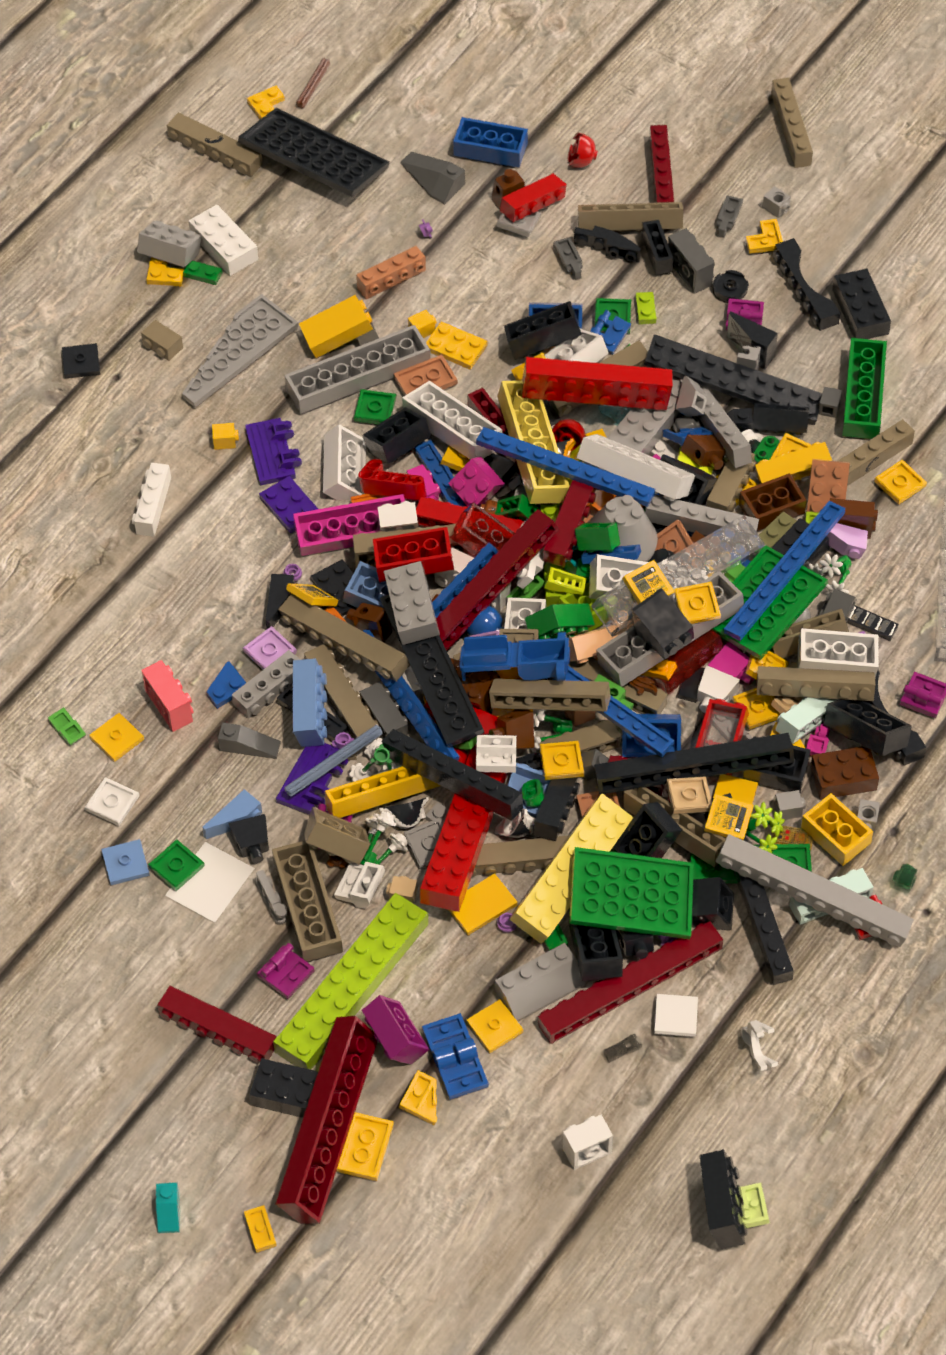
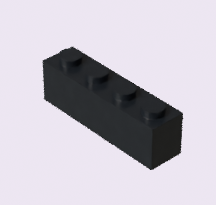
M578 777L553 779L550 781L534 821L533 836L556 841L558 835L563 833L564 820L567 821L570 814L569 807L573 808L574 794L578 795L580 783H577Z

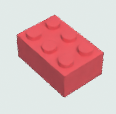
M160 660L142 669L145 691L172 732L192 723V714L194 713L190 705L192 700L187 692L184 693L182 691L183 687L180 681L174 679L170 666H166Z

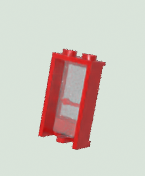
M709 699L695 748L740 741L747 718L749 717L747 706L739 702L734 704L728 703L723 699Z

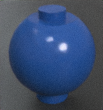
M488 606L474 619L466 632L471 636L504 629L505 627L502 626L503 620L500 613L495 608Z

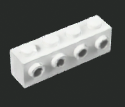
M151 463L149 470L147 469L145 473L146 482L142 484L141 499L137 500V513L133 514L132 524L135 525L137 535L155 537L171 481L169 465Z

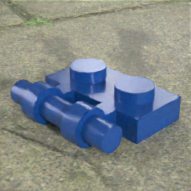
M605 310L603 315L599 316L597 324L591 328L590 332L602 335L608 353L613 355L631 328V324L615 316L613 321L609 320L608 318L611 313ZM603 326L608 327L606 332L604 334L601 333L600 331L603 328Z

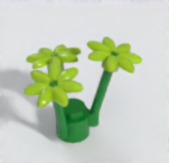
M762 802L761 807L754 805L756 813L751 814L745 835L759 843V848L772 854L771 850L778 848L775 843L779 833L783 832L782 824H784L785 819H782L781 811L779 813L774 812L773 819L768 815L771 813L772 808L766 809L765 802ZM760 824L764 828L770 825L772 827L771 832H775L776 837L771 838V835L768 834L765 841L750 832L755 830Z

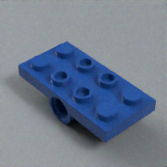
M461 1013L422 1026L424 1036L449 1100L489 1087L488 1080L478 1058L476 1045L468 1033Z

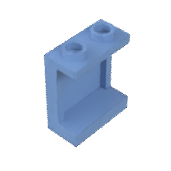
M516 763V773H511L508 786L522 792V785L532 779H539L545 796L551 780H545L543 770L530 768L527 764ZM523 800V808L528 810V814L531 817L536 818L541 804L537 807L526 806Z

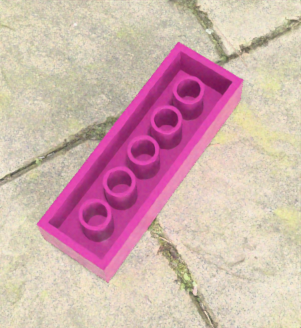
M403 494L293 514L300 555L306 556L354 547L353 535L380 531L378 507L384 504L396 505L405 502Z

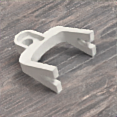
M754 1020L748 1022L747 1027L741 1028L742 1038L749 1045L753 1060L761 1071L767 1069L766 1064L770 1067L778 1066L777 1061L762 1054L759 1044V1038L764 1037L763 1032L773 1033L774 1028Z

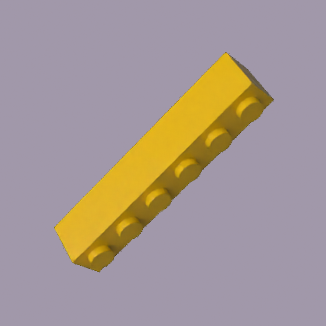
M402 766L326 790L325 805L329 814L342 818L441 785Z

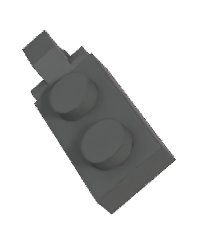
M726 196L717 218L718 236L725 238L727 230H732L744 199Z
M568 237L554 241V248L567 272H572L575 280L581 279L582 259L571 238Z

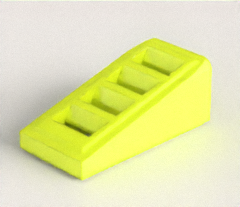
M550 567L544 589L583 595L587 578Z

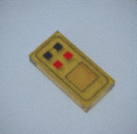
M782 826L783 832L779 833L775 844H810L811 851L813 837L802 828Z

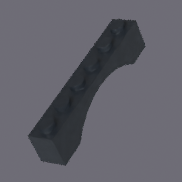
M793 238L775 244L773 252L774 261L780 265L782 274L788 278L789 285L796 291L797 298L801 299L805 311L809 312L813 324L819 330L838 325L840 311L833 300L813 290L802 276L799 266L802 250L796 240Z
M877 670L874 701L866 702L888 713L880 699L878 691L880 672ZM911 730L908 747L894 751V754L905 766L924 758L927 747L919 734Z

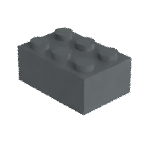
M685 228L669 235L668 245L673 256V268L692 292L696 294L711 287L714 278L715 262L705 252L704 247L696 241L694 234Z

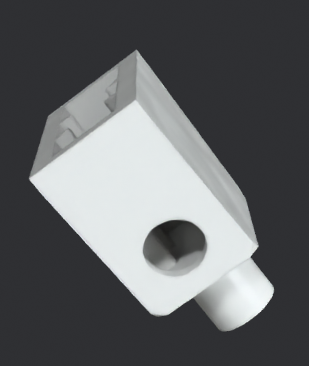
M706 666L697 693V700L701 702L700 710L706 713L709 699H723L729 702L739 690L740 679Z

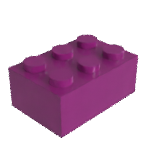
M379 995L361 1010L365 1015V1022L374 1030V1037L385 1048L384 1053L390 1060L412 1065L429 1050L400 1001Z

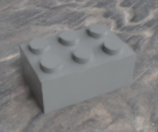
M153 221L139 233L137 252L185 267L199 255L201 235L195 234L193 231L180 229L177 226L164 224L162 221Z

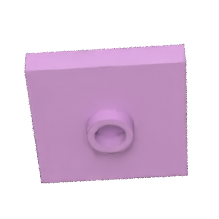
M272 626L243 647V652L263 670L288 650L294 655L297 653V649Z

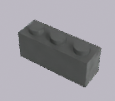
M378 682L359 691L363 705H367L370 709L372 719L378 721L383 738L392 729L408 735V719L405 715H401L397 702L391 700L387 687L384 688Z

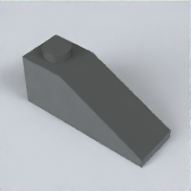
M223 722L218 737L220 751L277 759L281 744L280 740L245 726Z

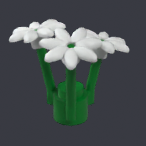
M826 554V561H820V564L825 566L823 569L819 568L818 563L814 566L809 564V569L821 576L827 571L830 578L833 577L834 572L838 575L843 574L838 584L833 580L832 585H826V588L829 590L826 593L827 595L829 592H833L834 588L847 594L849 593L848 590L843 589L844 581L850 574L848 569L852 565L847 555L840 556L839 558L837 555H834L831 559L829 554Z
M533 709L534 726L538 727L540 721L553 723V731L557 735L541 738L539 736L535 737L534 730L535 748L529 749L535 753L536 750H539L538 744L545 739L561 736L565 732H572V721L545 715V710Z

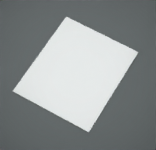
M205 842L196 853V856L205 863V866L177 891L171 887L165 896L216 922L255 868Z

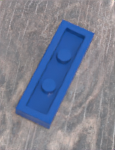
M640 544L618 546L614 548V551L604 553L603 550L587 553L585 550L581 559L583 564L589 565L597 554L636 560L641 553Z

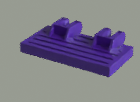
M281 418L245 425L260 486L279 482L288 476L295 479L296 473L294 468L302 464L301 458H298L299 450L296 448L289 449L287 439L295 435L294 431L290 430L292 423L288 420L281 421Z
M326 743L324 745L305 747L277 795L276 803L309 815L312 807H315L314 804H325V799L314 793L325 796V791L329 790L328 785L332 780V774L341 775L343 772L342 768L338 765L329 770L328 772L330 773L326 772L291 797L288 796L284 788L337 752L339 748ZM345 759L339 765L346 766L348 759Z

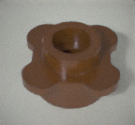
M329 855L327 865L329 867L339 866L344 868L347 862L340 856Z

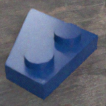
M703 427L680 428L678 433L664 429L663 437L682 446L687 435H713V431Z
M228 661L206 693L218 709L232 701V694L246 684V682L231 662Z

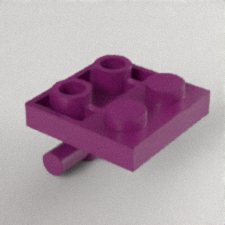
M729 298L726 330L728 329L730 311L762 325L764 302Z
M914 671L909 684L904 688L900 705L936 719L946 698V683Z
M290 943L283 945L257 972L258 978L287 999L315 972L312 965L292 951L294 947Z

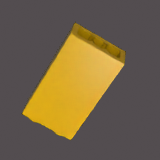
M356 294L299 323L315 358L373 330L370 324L373 320L369 312H364L367 308L363 300H358Z

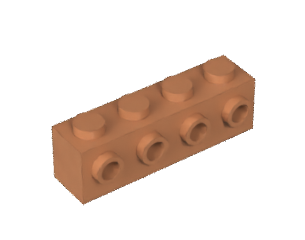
M414 246L356 274L357 289L367 300L426 271L424 254L417 246Z

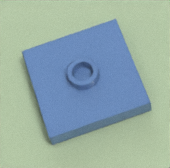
M140 839L102 849L111 886L150 876Z

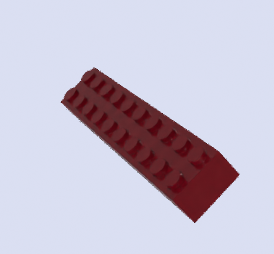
M357 1016L336 1017L276 1200V1205L300 1224H314L321 1221L377 1044V1040L374 1037L375 1032Z

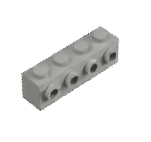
M288 650L232 694L233 705L248 719L252 715L258 714L261 708L266 704L272 703L280 693L293 684V661L300 659Z

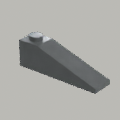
M412 151L401 161V165L411 176L419 181V185L427 190L428 195L444 205L465 185V170L451 162Z

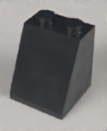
M662 588L632 608L635 633L663 659L674 655L681 647L689 644L694 639L693 626Z
M720 877L694 879L692 927L695 928L699 924H706L710 921L716 930H732L733 891Z

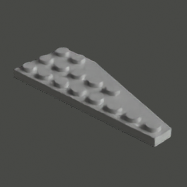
M259 295L235 314L232 323L227 326L222 338L218 339L206 357L205 363L198 369L199 372L195 378L191 379L183 391V399L193 407H197L298 328V322L264 295Z

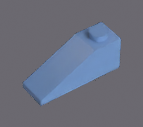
M244 789L202 827L204 837L209 839L230 832L229 823L261 815V802Z

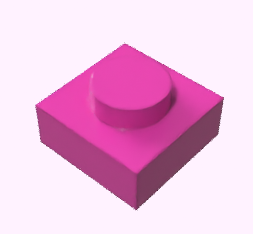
M810 734L806 749L811 750V756L826 753L829 739Z

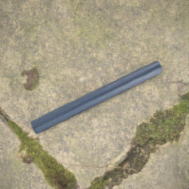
M374 725L285 786V792L288 796H293L382 735L381 728L378 725Z

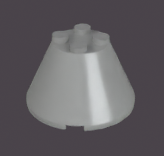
M624 495L623 497L610 500L588 520L587 523L617 522L621 543L619 546L640 544L641 553L638 559H636L637 561L647 562L654 555L658 542L657 532L641 505L632 496Z

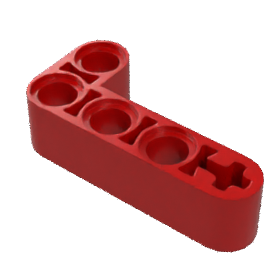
M379 459L368 461L358 474L361 491L365 494L387 497L403 494L404 499L420 500L421 497L427 496L422 476L384 471L382 461Z

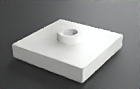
M105 777L85 806V811L120 826L138 799L139 792Z

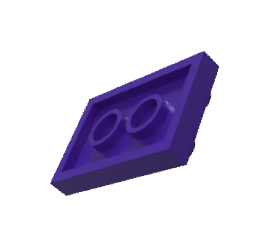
M290 476L259 493V498L290 534L295 531L293 514L318 510Z

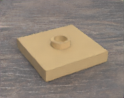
M706 777L667 779L666 785L673 814L710 812L712 800Z

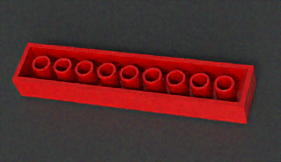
M477 743L471 748L465 764L475 770ZM481 772L504 784L508 773ZM457 793L454 794L420 887L421 904L457 912L460 911L494 815L493 811Z

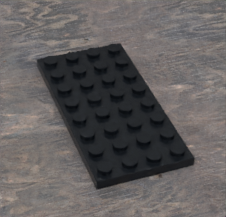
M277 107L238 136V143L350 197L356 195L389 167L390 162Z

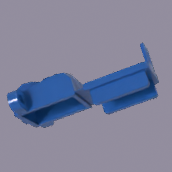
M558 632V638L523 640L516 643L508 641L507 635L465 637L460 655L463 681L466 680V672L509 670L511 667H518V674L523 680H538L552 677L557 681H565L570 661L569 638H567L566 632Z

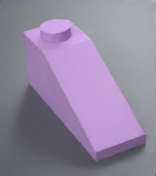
M837 523L827 535L829 537V546L842 555L860 559L866 551L868 531Z

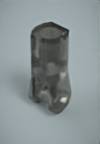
M632 1034L622 1041L605 1048L603 1052L608 1062L610 1063L626 1054L639 1050L642 1044L637 1041V1035Z

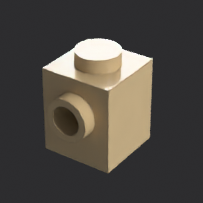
M393 876L392 883H388L386 894L389 895V900L396 892L414 904L418 890L417 880L406 876Z

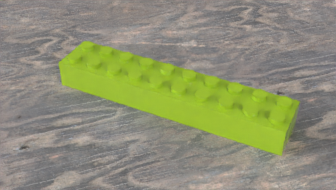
M395 892L273 1041L275 1053L294 1066L312 1070L325 1053L336 1017L355 1016L428 926V912Z

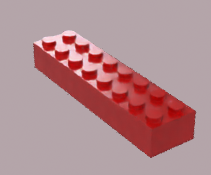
M526 357L522 378V398L667 410L673 386L672 369Z

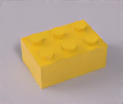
M832 793L802 817L801 828L842 866L871 844L873 831Z

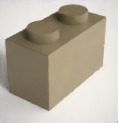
M154 320L141 332L143 345L168 361L183 349L182 337L157 320Z

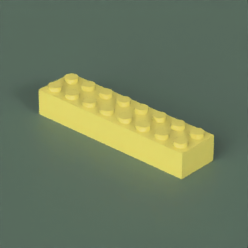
M501 381L497 397L509 436L559 454L543 400L522 398V381ZM517 460L530 504L564 502L570 487L567 477Z
M601 794L590 806L509 920L542 944L570 908L574 848L610 851L633 817L604 794Z

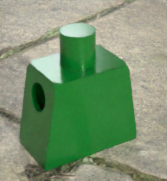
M520 494L499 500L495 515H503L525 522L539 507L535 504H530L528 498Z

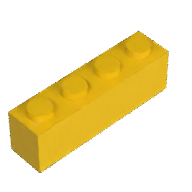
M816 442L810 447L798 448L792 453L780 454L771 460H761L755 465V472L760 484L788 473L791 474L795 481L811 475L812 459L832 461L826 443Z

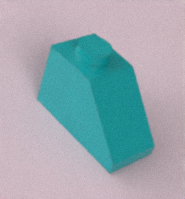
M178 1183L156 1184L158 1234L180 1232V1191Z

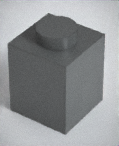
M824 387L819 404V415L836 418L842 390Z
M597 749L581 753L584 777L587 780L596 778L594 765L607 763L609 758Z

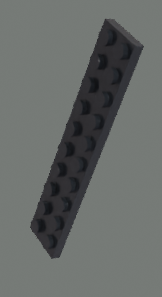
M653 335L645 359V366L672 369L673 376L684 379V376H687L701 386L753 404L764 403L809 407L808 423L815 425L820 411L819 404L822 393L670 339Z
M390 595L381 597V603L448 748L483 734V727L440 636L437 635L402 645Z

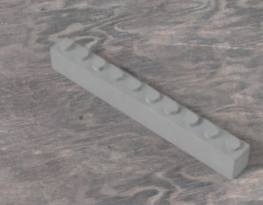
M730 834L726 837L716 859V863H719L724 868L732 869L743 877L756 880L763 886H769L780 894H786L800 903L808 904L817 911H823L834 919L847 922L852 927L860 928L871 936L886 940L894 946H902L914 920Z

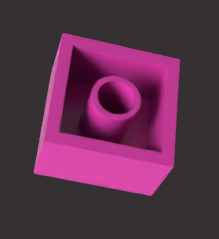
M482 457L472 458L448 484L470 509L477 510L481 503L485 504L505 483Z

